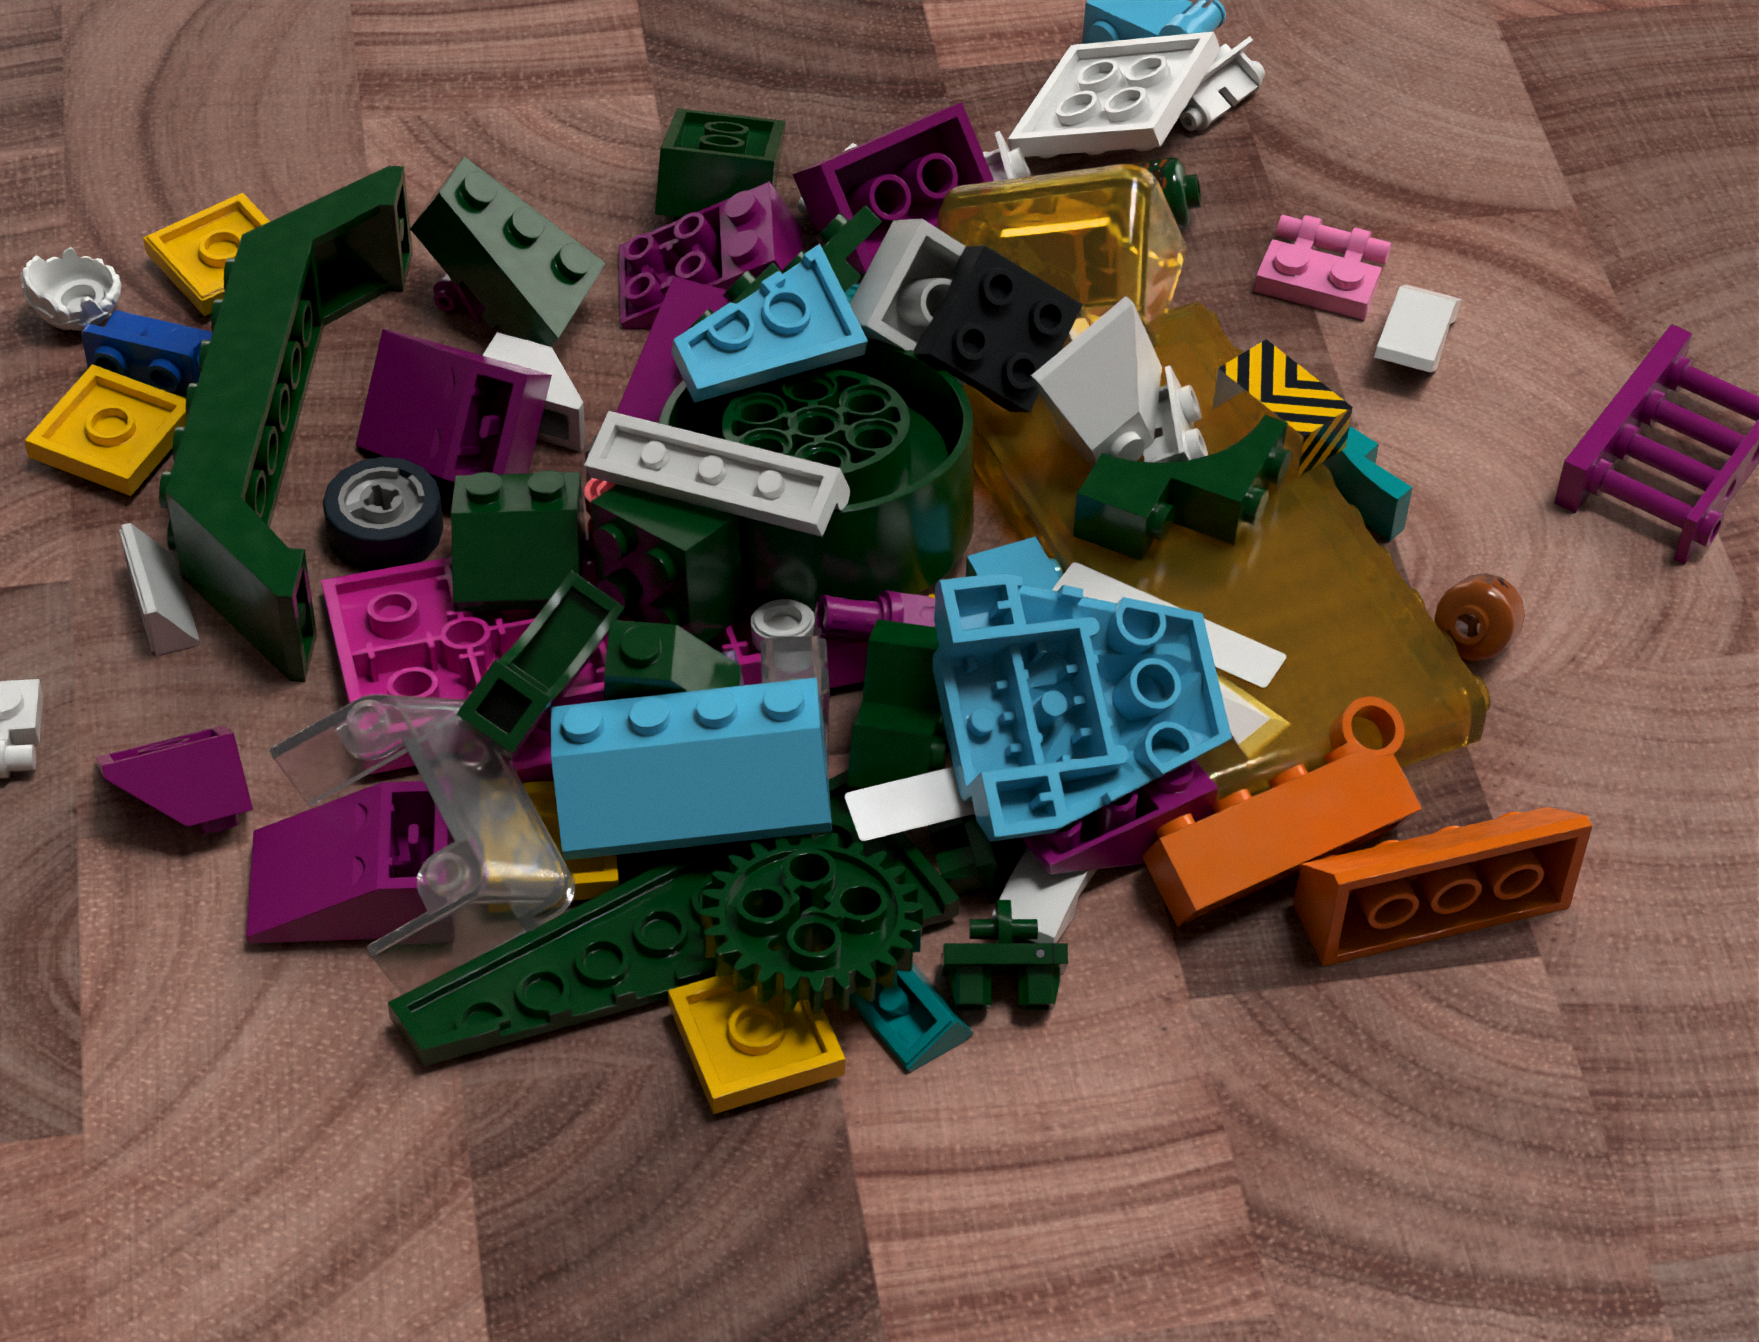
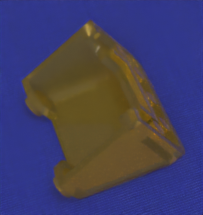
M1119 164L962 185L952 188L945 195L937 217V228L965 246L985 245L1083 304L1076 319L1085 318L1089 326L1127 296L1134 303L1152 346H1157L1188 248L1159 182L1146 169L1133 164Z

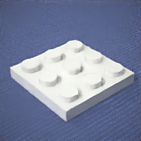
M1203 32L1071 45L1007 139L1011 150L1020 148L1024 157L1039 156L1040 158H1052L1059 154L1086 152L1089 155H1097L1111 150L1135 149L1137 151H1148L1160 147L1221 51L1215 33Z

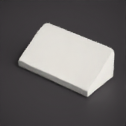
M132 523L121 525L122 529L119 532L126 566L151 652H155L157 656L198 645L200 642L175 558L164 547Z

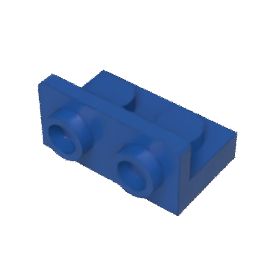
M115 310L104 327L87 324L81 333L88 368L93 364L158 389L186 396L189 384L198 383L200 377L199 351L203 340L210 341L213 332Z

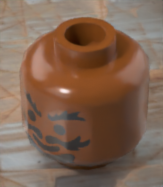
M1483 573L1470 575L1448 589L1437 603L1434 621L1437 635L1446 649L1459 658L1480 661L1491 659L1503 652L1515 641L1522 631L1525 611L1523 600L1512 584L1502 577Z

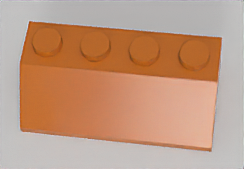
M1545 807L1523 813L1518 811L1509 812L1497 819L1463 827L1448 826L1436 833L1402 841L1387 840L1372 848L1346 854L1323 855L1311 862L1300 864L1293 906L1322 967L1570 908L1593 825L1587 815Z

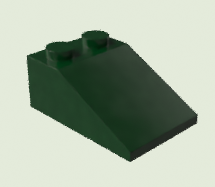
M677 108L660 148L655 214L668 216V221L672 223L689 213L701 211L727 200L741 191H748L769 181L776 190L786 121Z

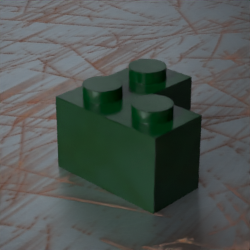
M877 619L868 640L862 703L853 723L847 786L867 788L945 769L947 754L950 752L932 669L933 654L939 647L935 627Z

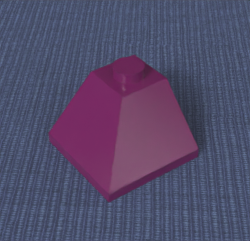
M224 725L96 757L99 771L104 779L187 827L199 824L202 834L238 826L241 824L238 814L253 810L234 732Z

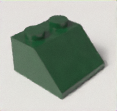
M553 470L526 474L481 472L474 475L455 476L451 510L454 612L543 609L571 570L583 578L586 527L580 472H557Z

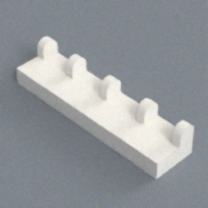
M608 411L584 464L591 478L823 537L834 509L842 511L846 507L850 496V488L840 468Z

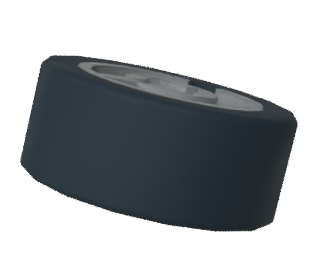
M378 457L361 460L341 470L328 484L323 498L324 516L330 548L343 562L360 570L373 571L419 563L425 560L439 545L444 526L441 497L437 482L425 468L406 459Z

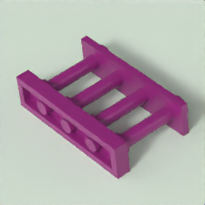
M1671 324L1565 459L1554 503L1576 513L1591 493L1599 496L1602 492L1609 494L1681 528L1682 532L1674 560L1686 564L1700 544L1705 547H1709L1712 544L1724 519V514L1722 513L1759 464V396L1692 367L1693 360L1686 356L1693 333ZM1683 388L1756 421L1749 433L1744 436L1667 401V394L1670 390L1679 392ZM1657 422L1731 457L1723 468L1718 471L1640 435L1641 427L1644 423L1653 426ZM1630 456L1705 492L1695 506L1692 507L1613 470L1614 463L1618 458L1626 461Z

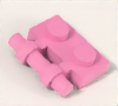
M1281 215L1276 237L1295 241V244L1272 239L1257 272L1254 292L1364 321L1379 286L1382 267L1366 264L1364 261L1369 260L1386 265L1392 243L1371 238V231L1355 227L1352 232L1322 225L1321 218L1305 215L1302 220ZM1319 247L1345 255L1344 257L1316 251L1315 248Z

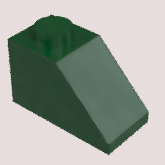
M610 620L604 672V701L740 686L741 666L680 626Z

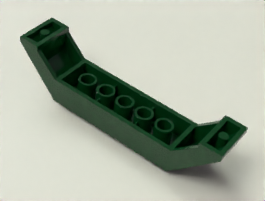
M389 165L242 234L236 257L228 258L225 263L223 299H215L211 314L213 333L211 340H203L200 346V377L198 383H190L187 389V420L185 427L177 426L174 432L172 449L174 464L172 471H163L160 479L161 508L169 509L170 513L167 531L168 548L170 551H177L181 577L289 681H306L317 630L305 549L288 548L270 529L324 326L388 291H404L413 255L404 166Z

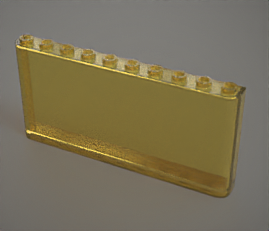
M1196 301L1141 318L1162 366L1160 387L1167 385L1165 367L1171 365L1181 387L1191 385L1196 394L1202 419L1193 422L1194 429L1198 428L1200 430L1208 455L1226 449L1241 440L1258 425L1264 415L1281 420L1246 391L1241 392L1213 409L1218 368L1244 352L1239 347L1232 345L1222 331L1217 315L1212 310H1207L1202 303ZM965 383L962 386L972 407L974 468L1020 540L1036 536L1048 558H1055L1059 562L1063 574L1072 563L1077 562L1179 608L1203 613L1204 619L1286 655V660L1265 688L1215 667L1219 682L1271 718L1240 744L1237 745L1230 740L1217 749L1195 759L1219 787L1216 802L1246 788L1252 797L1271 789L1268 783L1271 778L1296 765L1304 764L1307 772L1326 765L1323 757L1332 751L1330 728L1333 721L1353 701L1362 697L1373 696L1382 698L1391 703L1400 713L1404 722L1405 735L1402 745L1394 753V756L1401 768L1481 740L1486 712L1490 709L1491 704L1486 684L1479 676L1473 675L1458 655L1452 637L1445 631L1441 632L1426 611L1424 601L1419 592L1414 588H1409L1396 570L1389 551L1384 546H1379L1366 529L1362 515L1357 507L1352 504L1349 505L1339 492L1327 466L1319 464L1297 478L1303 436L1288 424L1284 448L1291 450L1292 454L1286 475L1279 486L1270 484L1267 489L1269 492L1267 504L1260 521L1256 526L1248 523L1236 545L1172 523L1166 538L1163 541L1155 539L1143 560L1139 561L1073 537L1077 492L1093 467L1062 438L1040 393L1030 413L1009 412L970 385ZM1143 454L1137 461L1144 462ZM1353 718L1351 727L1356 740L1366 748L1373 750L1381 749L1382 736L1378 726L1366 718Z

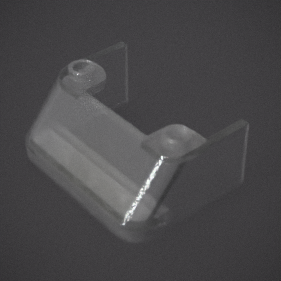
M386 694L366 695L269 748L275 762L310 807L408 752L455 842L432 854L424 862L418 873V893L428 912L366 946L371 957L401 995L552 920L567 909L575 893L574 877L512 762L457 724L456 713L466 699Z

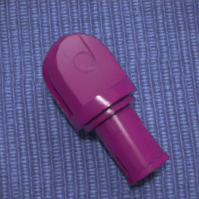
M886 590L882 591L873 601L821 595L819 597L820 602H817L814 612V630L816 635L821 637H845L868 641L877 619L935 627L934 598Z

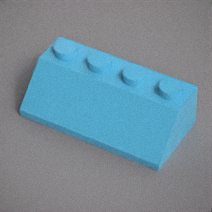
M817 678L551 707V761L564 860L832 831L826 735Z

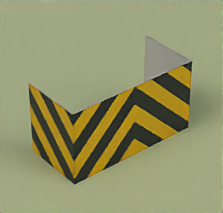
M1267 339L1218 368L1213 409L1241 392L1246 391L1281 420L1288 422L1291 428L1303 436L1297 478L1346 448L1353 407Z

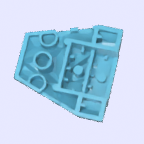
M1007 573L938 581L935 585L934 623L939 647L933 654L932 669L959 795L964 802H973L976 821L990 842L1055 833L1157 778L1159 779L1217 749L1232 739L1203 613L1122 597L1118 603L1084 597V589L1062 585L1058 591L1024 585L1022 576Z

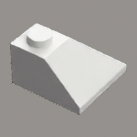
M1125 296L1031 376L1062 438L1092 467H1094L1102 453L1117 458L1137 461L1142 456L1144 450L1154 442L1162 366L1134 303Z

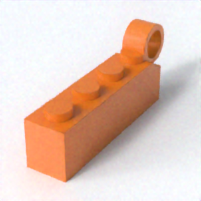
M1367 696L1353 701L1345 708L1331 725L1329 739L1332 751L1323 757L1326 765L1311 772H1307L1304 764L1296 765L1271 778L1268 781L1271 789L1252 797L1247 788L1239 790L1213 804L1212 808L1215 814L1195 822L1191 813L1164 824L1155 831L1158 840L1142 855V858L1177 927L1299 873L1300 864L1311 862L1327 854H1341L1394 830L1422 809L1394 756V753L1403 743L1405 727L1400 713L1391 703L1379 697ZM1353 718H1365L1377 726L1382 736L1381 749L1373 750L1366 748L1356 740L1351 727Z

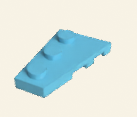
M819 244L803 254L802 262L782 274L780 271H777L763 280L760 289L737 304L728 303L673 340L671 354L694 403L862 356L865 354L868 340Z

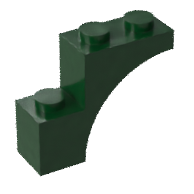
M1264 415L1258 425L1235 444L1214 454L1187 461L1150 463L1117 458L1102 453L1077 492L1073 537L1139 561L1143 560L1155 539L1163 541L1166 538L1172 523L1236 545L1247 524L1256 526L1260 521L1269 495L1267 489L1270 484L1279 486L1286 475L1292 454L1291 450L1284 448L1288 422Z
M571 570L521 637L500 659L494 660L456 713L457 724L512 762L545 714L551 715V707L558 705L609 633L610 620H618L625 607Z

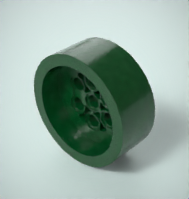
M867 338V347L865 354L862 356L694 403L684 380L674 389L662 410L660 424L840 468L850 488V496L846 507L842 511L834 509L823 537L738 515L744 607L756 610L767 602L789 599L805 604L814 613L817 602H820L819 597L821 595L873 601L875 597L885 590L917 594L940 580L957 564L969 546L974 528L973 415L967 394L949 372L934 361L915 355L912 350L906 351L883 341Z

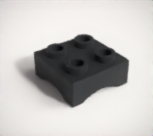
M985 245L966 246L956 264L952 282L940 308L929 326L920 336L913 351L915 355L934 361L952 376L975 388L1009 412L1030 413L1040 393L1031 375L1060 352L1083 304Z

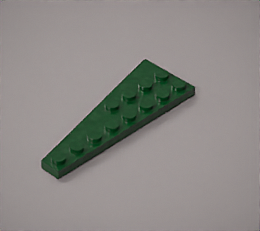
M848 770L829 779L832 831L812 833L815 844H824L831 833L838 834L839 847L847 849L852 843L859 840L844 796L847 792L863 788L847 786ZM904 832L864 841L865 857L868 858L880 851L887 852V869L904 866L906 869L905 884H917V903L923 904L922 927L944 922L959 915V896ZM802 835L785 836L790 845H798ZM775 838L696 846L389 1001L390 1019L422 1065L427 1066L668 998V990L715 977L717 976L715 974V958H705L704 938L700 937V910H702L703 890L712 889V873L714 871L728 872V857L733 854L750 860L751 843L756 842L770 851L775 849Z

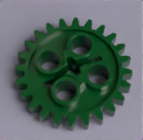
M831 833L824 844H815L811 834H803L798 845H790L785 837H775V849L770 851L762 845L753 842L750 844V860L733 854L728 857V872L714 871L712 873V889L703 890L702 910H700V937L704 938L705 958H715V974L718 977L733 974V991L736 993L756 986L757 1004L763 1005L772 997L778 995L783 997L785 1012H791L799 1000H808L813 1013L820 1014L823 1002L826 999H833L843 1011L849 1010L850 994L856 992L863 999L872 1002L875 1000L876 983L894 989L897 986V970L911 971L913 953L920 952L923 904L917 903L918 886L917 884H905L906 869L904 866L887 869V852L880 851L868 858L865 857L864 841L860 839L852 843L847 849L839 847L837 833Z

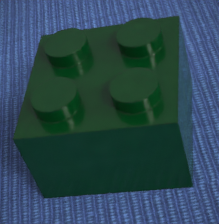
M618 484L591 501L598 589L625 607L622 615L635 622L678 625L705 643L744 616L738 515Z

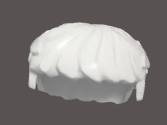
M72 247L64 250L62 259L51 257L45 262L36 255L26 263V267L23 268L21 273V287L27 302L42 319L62 330L83 331L87 324L98 325L111 315L121 295L122 285L120 277L112 266L104 265L103 260L99 258L91 259L88 256L78 258Z

